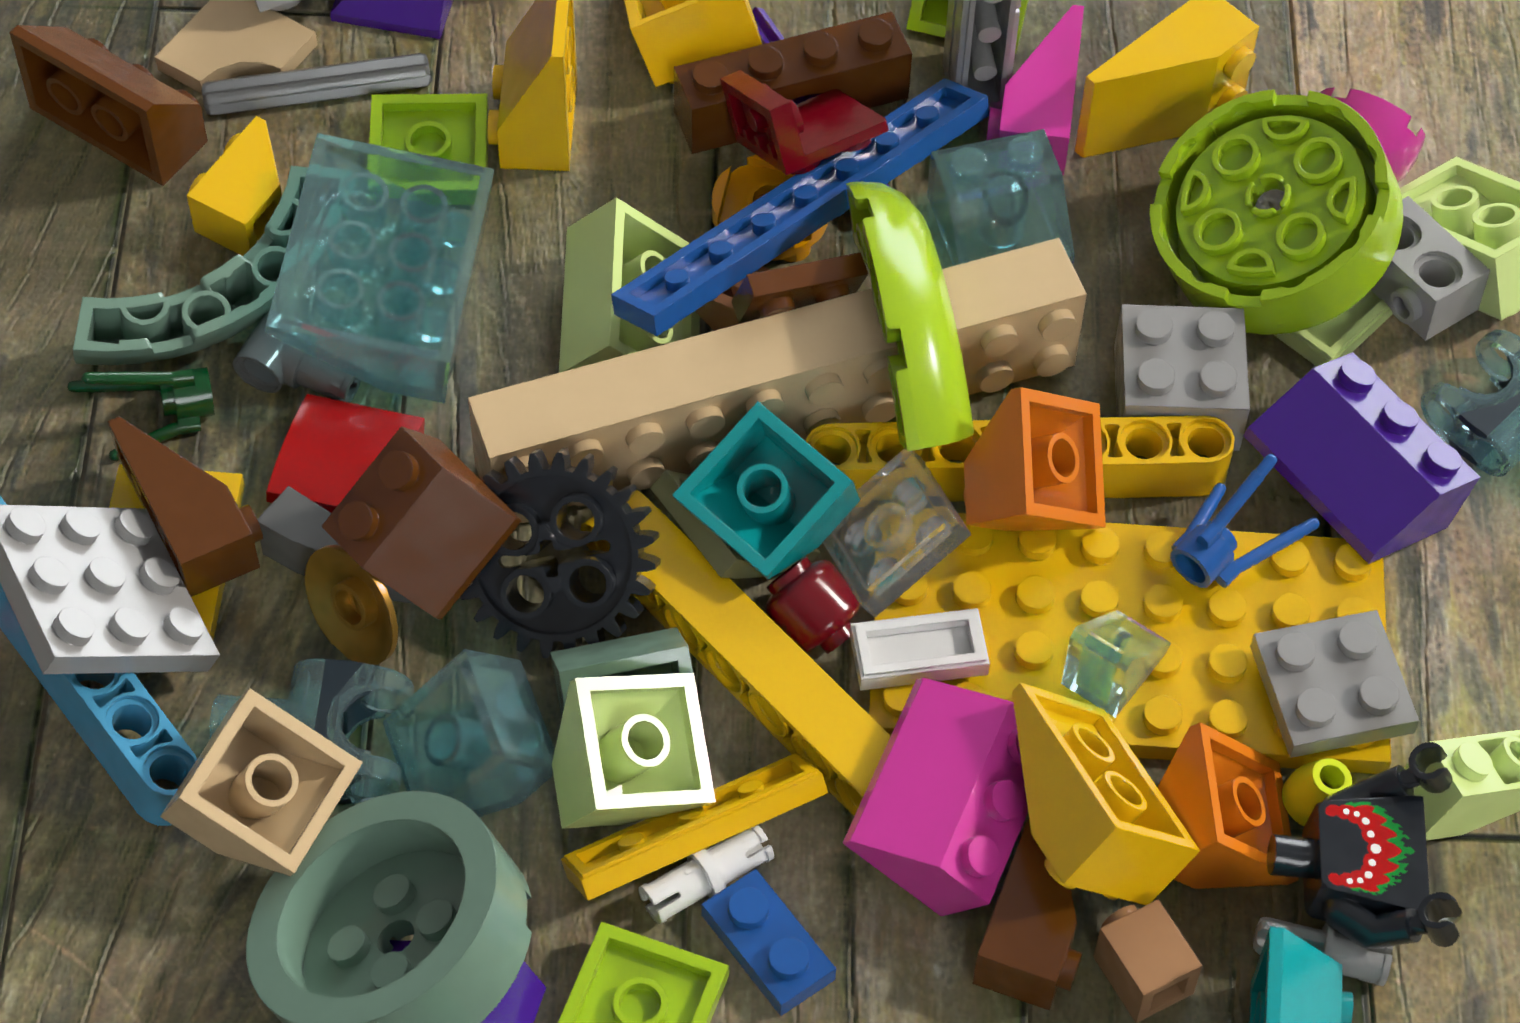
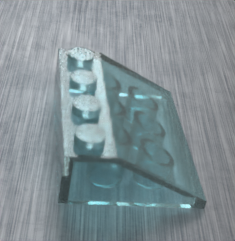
M317 133L267 318L265 333L384 392L445 404L488 218L495 169Z

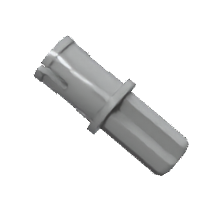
M1262 917L1256 926L1253 949L1259 955L1261 954L1270 926L1282 927L1343 965V976L1356 978L1378 986H1384L1387 981L1393 955L1391 953L1393 946L1374 949L1362 948L1341 933L1334 931L1327 923L1320 930L1278 919Z

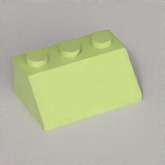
M617 197L567 227L559 373L700 335V316L695 311L658 336L614 315L612 293L689 244L686 240Z

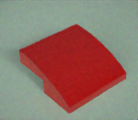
M306 394L277 457L266 490V502L273 503L289 486L332 513L399 428L402 426L424 434L425 418Z

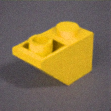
M256 116L241 133L233 135L226 144L220 158L206 173H201L195 178L187 194L194 232L241 256H244L262 237L265 226L282 197L266 120Z

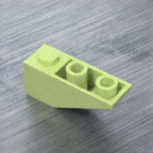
M1520 730L1430 741L1441 745L1447 757L1441 762L1429 765L1425 773H1432L1440 768H1448L1453 779L1450 787L1442 793L1427 792L1421 786L1414 788V795L1423 796L1426 841L1464 835L1520 811ZM1409 763L1404 767L1405 770L1409 768Z

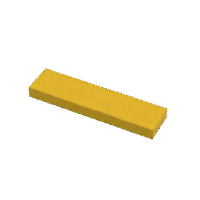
M794 753L713 789L715 802L711 805L645 819L564 855L561 861L566 876L589 901L828 794L823 774L802 756Z

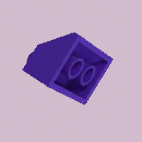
M1353 352L1312 368L1256 419L1243 435L1264 458L1268 454L1276 456L1277 462L1274 468L1368 564L1448 528L1480 479V476L1461 458L1460 454L1453 447L1446 444L1418 416L1413 407L1403 402L1376 375L1373 368Z

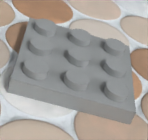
M0 505V584L43 674L208 672L220 654L147 509Z

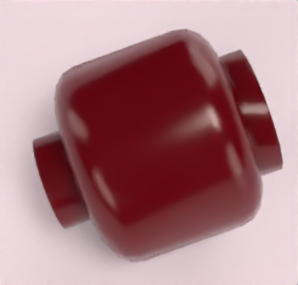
M805 556L766 587L772 595L765 605L767 615L805 652L820 645L825 653L828 654L850 638V620L858 613L861 601L830 561L818 560L811 563Z

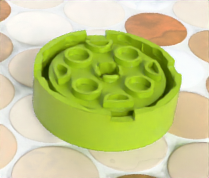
M1274 89L1259 91L1233 99L1204 115L1177 140L1163 160L1158 171L1161 179L1155 195L1154 204H1150V224L1155 244L1186 298L1194 307L1244 309L1245 333L1261 335L1285 334L1309 329L1325 323L1350 309L1376 285L1385 273L1397 250L1403 225V202L1400 188L1382 145L1371 126L1358 112L1334 97L1310 90L1307 96L1277 95ZM1276 189L1285 192L1283 199L1279 203L1281 207L1279 210L1276 211L1275 208H1256V202L1263 193Z

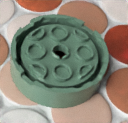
M406 791L375 797L356 804L327 820L292 876L279 872L273 873L257 901L248 928L246 942L248 973L258 996L282 1023H481L507 993L524 962L532 931L526 925L527 900L531 899L529 886L518 866L480 817L460 801L438 793ZM414 934L412 941L403 951L391 952L393 945L389 941L392 937L399 941L408 935Z

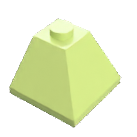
M694 673L575 678L570 681L552 760L562 829L623 825L708 806L715 802Z

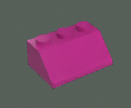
M928 678L916 680L844 838L843 844L941 917L990 904L1027 816L1028 806L1013 702Z

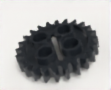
M562 448L556 452L552 465L548 464L542 449H536L529 455L528 470L517 456H514L504 462L507 478L494 469L484 475L485 485L513 512L523 515L529 521L531 538L529 541H519L510 535L472 581V584L460 596L461 600L479 597L483 605L477 611L474 620L480 622L493 615L499 620L493 638L499 640L510 630L517 632V651L521 653L534 639L539 640L543 658H549L550 652L555 651L560 641H562L564 649L581 646L582 637H584L588 644L605 641L603 628L617 638L622 635L627 626L620 613L636 619L645 609L633 594L650 595L656 584L641 575V573L655 570L661 563L660 558L644 552V547L649 546L659 538V532L640 530L639 523L652 511L650 506L631 509L628 504L637 486L632 484L617 491L612 484L616 478L618 468L612 466L600 476L593 474L594 455L590 453L579 462L577 467L571 466L568 448ZM570 502H580L591 510L594 516V527L591 531H580L571 525L567 517V506ZM599 540H606L610 543V549L607 551L584 550L574 552L560 564H558L555 556L540 557L539 559L529 560L520 565L504 566L501 563L502 556L535 555L551 542L555 550L571 549ZM581 566H593L604 574L606 579V591L604 593H592L582 586L579 579V569ZM519 576H531L541 584L544 591L543 602L531 603L520 595L517 588Z

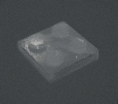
M905 448L856 490L860 499L859 503L823 541L860 606L874 617L878 616L972 535L922 457L914 450L906 451Z

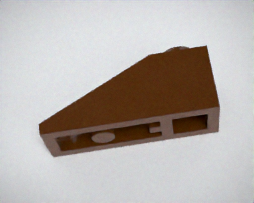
M117 417L108 421L117 456L144 509H147L191 597L260 568L255 543L264 538L258 520L249 504L239 508L227 485L123 418Z
M1028 818L977 954L972 984L1050 1011L1058 987L1067 991L1071 990L1083 952L1072 949L1077 926L1072 891L1055 881L1046 870L1044 861L1047 858L1031 835Z

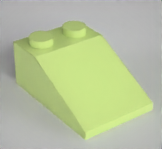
M1455 157L1401 187L1402 199L1409 196L1490 269L1479 311L1499 320L1520 311V182Z

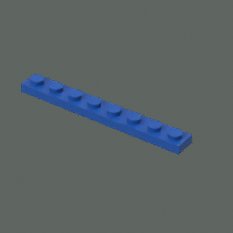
M946 78L942 79L885 116L884 118H886L889 130L872 138L871 143L865 148L853 152H839L821 160L819 166L814 170L794 175L612 293L614 315L655 336L672 328L676 323L744 279L747 274H752L759 270L762 266L801 242L837 216L842 215L849 209L846 183L862 181L881 182L886 185L988 117V96Z

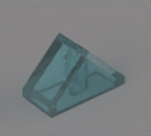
M1115 610L1075 627L1069 640L1061 684L1116 718L1164 657L1171 642L1119 610Z

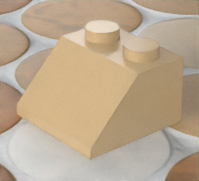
M249 688L229 709L160 817L217 854L292 876L363 762Z

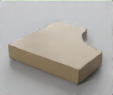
M210 0L155 56L157 70L202 94V84L206 81L234 78L240 75H258L295 70L318 44L315 31L277 11L269 9L259 12L254 0Z

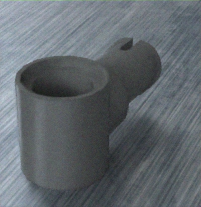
M268 311L263 314L233 360L234 370L241 379L252 387L267 393L280 391L284 384L295 389L301 385L331 399L350 403L356 395L361 382L360 370L317 352L315 345L310 343L309 334L304 327L293 318L276 311Z

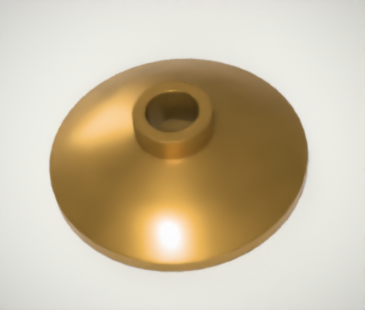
M327 545L315 551L310 556L306 565L305 589L311 611L320 629L330 643L337 647L351 661L364 663V666H375L384 662L393 654L398 641L396 613L386 585L361 568L339 545Z

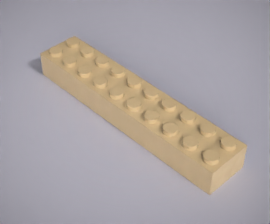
M1060 238L942 269L955 318L969 395L982 391L987 393L996 392L1007 387L1010 383L1039 375L1042 377L1054 376L1068 367L1075 366L1087 293ZM871 288L468 397L475 468L479 479L484 483L483 476L493 469L507 478L504 462L514 456H517L528 470L529 455L536 449H542L548 464L552 465L556 452L562 448H568L571 466L577 467L579 462L590 453L594 455L593 474L600 476L612 466L618 468L616 478L612 484L617 491L632 484H635L638 490L649 489L665 470L685 474L694 472L757 401L805 441L813 429L824 424L887 422L896 416L887 356L898 355L896 342L885 343ZM570 502L567 507L573 506V505H576V506H586V505H584V504H582V503H580V502ZM514 512L522 520L520 523L529 522L523 515Z

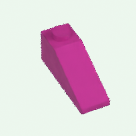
M1071 6L1005 85L1002 109L990 108L986 142L998 144L995 167L1064 175L1070 139L1084 6Z

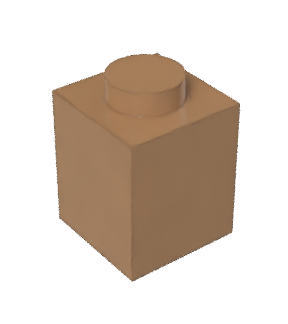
M1159 899L1140 909H1137L1135 905L1125 906L1111 914L1101 925L1093 957L1135 1023L1194 994L1202 964Z

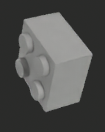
M1122 304L1114 344L1116 417H1216L1224 421L1232 429L1235 437L1233 451H1240L1250 412L1244 309Z

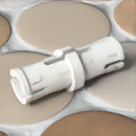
M756 825L717 843L707 850L703 849L687 856L688 861L652 882L638 887L641 900L646 901L649 899L651 901L645 908L654 921L661 925L671 916L707 895L710 898L724 890L726 884L762 863L774 859L772 846L767 845L763 847L761 843L769 839L762 828Z

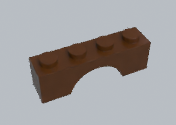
M891 11L675 66L674 113L691 153L695 154L738 143L720 78L742 70L762 84H767L770 89L787 100L807 95L822 94L838 89L868 108L909 98L912 51Z

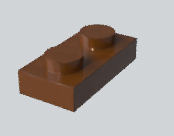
M861 252L747 274L731 302L739 323L753 321L856 293L868 276V271Z

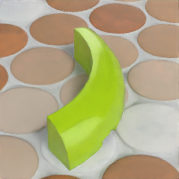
M862 181L846 183L854 243L861 252L871 276L872 294L878 321L882 327L883 337L886 344L896 342L898 355L887 356L899 442L906 451L946 445L971 437L974 434V427L959 337L945 277L927 223L921 212L902 192L881 182Z

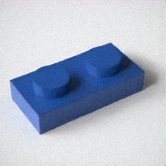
M754 869L701 904V916L780 1016L835 980L836 967L757 869Z

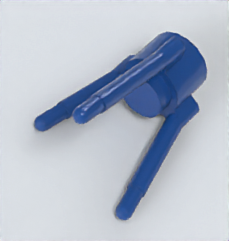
M1268 454L1214 519L1209 521L1226 492V486L1223 483H1217L1201 505L1185 533L1171 546L1170 559L1179 574L1193 585L1207 588L1215 580L1220 586L1227 588L1240 573L1302 539L1305 535L1319 527V520L1317 518H1310L1234 560L1233 551L1237 548V541L1226 526L1277 462L1275 455Z

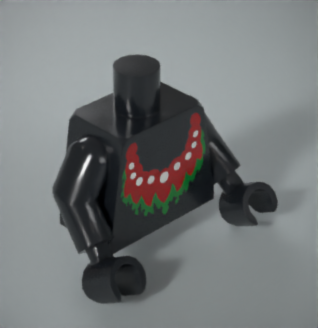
M1434 742L1422 743L1411 752L1408 759V769L1405 770L1401 765H1396L1327 796L1322 802L1315 805L1303 828L1302 837L1275 834L1270 837L1267 850L1268 874L1303 878L1306 913L1312 918L1326 921L1330 927L1362 948L1374 949L1416 943L1421 940L1424 934H1427L1435 945L1449 947L1459 938L1460 934L1454 922H1438L1446 917L1456 918L1462 914V911L1452 895L1444 892L1432 894L1429 892L1423 796L1414 795V788L1418 786L1431 793H1442L1450 787L1453 776L1448 768H1440L1432 773H1425L1429 765L1441 762L1447 757L1442 746Z

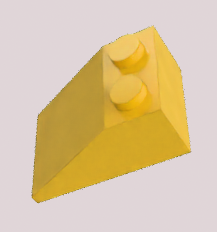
M535 0L506 41L504 65H494L492 93L493 99L500 100L499 110H489L488 144L498 145L501 169L570 171L578 82L573 0Z
M624 0L630 30L655 87L668 82L674 84L675 66L762 45L758 27L748 0Z
M1189 0L1086 76L1075 152L1082 158L1181 137L1195 122L1210 111L1233 99L1247 95L1246 85L1250 69L1256 59L1254 49L1259 26L1226 0Z
M1020 683L1012 691L1028 814L1031 835L1047 858L1044 861L1046 870L1055 881L1071 890L1079 888L1102 894L1111 900L1119 898L1142 905L1150 904L1200 852V849L1104 709Z

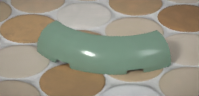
M291 165L283 195L267 222L262 237L244 256L238 254L221 267L203 276L200 280V285L167 297L161 292L121 298L82 297L73 346L75 363L126 365L171 359L205 349L229 339L257 323L263 314L273 311L280 306L303 283L319 262L331 241L345 206L351 173Z

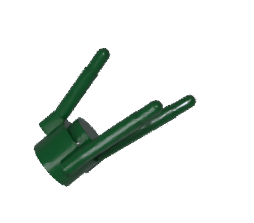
M207 367L174 372H86L81 376V380H73L67 384L68 390L73 393L160 391L164 417L177 416L176 422L148 433L149 436L160 443L181 434L200 432V418L215 415ZM116 449L109 452V458L112 461L119 460Z

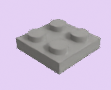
M1377 610L1255 633L1253 635L1250 648L1290 758L1415 733L1420 720Z

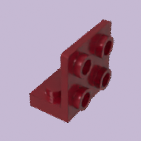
M742 70L720 78L736 141L785 175L807 173L817 168L820 161L839 152H853L863 149L871 143L872 138L889 130L886 118L838 89L827 91L796 105L791 99L787 100L770 89L767 84H762Z

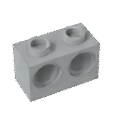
M1407 196L1402 199L1403 225L1397 250L1385 273L1371 291L1388 305L1399 321L1408 324L1426 341L1479 310L1490 269Z

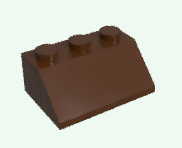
M17 25L9 32L30 109L158 184L164 186L208 142L202 115L203 110L194 96L182 89L175 90L155 79L142 65L136 63L131 65L115 56L100 41L94 38L86 39L67 27Z

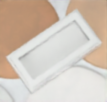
M978 608L851 623L850 639L860 691L911 685L921 678L944 681L985 676L989 673L990 662Z

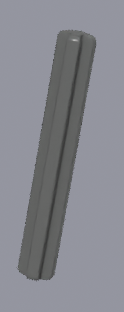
M416 53L206 81L202 84V98L206 113L214 116L422 88L430 85L431 76L426 54Z

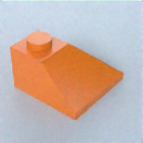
M1023 387L1010 389L964 461L965 488L963 497L966 506V525L1001 531L1105 528L1100 404Z
M1201 722L1190 726L1157 787L1200 849V852L1174 880L1193 889L1289 885L1298 881V877L1270 875L1267 870V850L1270 837L1273 834L1291 836L1288 812L1282 801L1283 780L1280 763Z

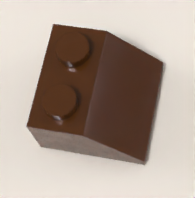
M401 426L321 527L361 568L433 617L442 619L522 520L440 439Z

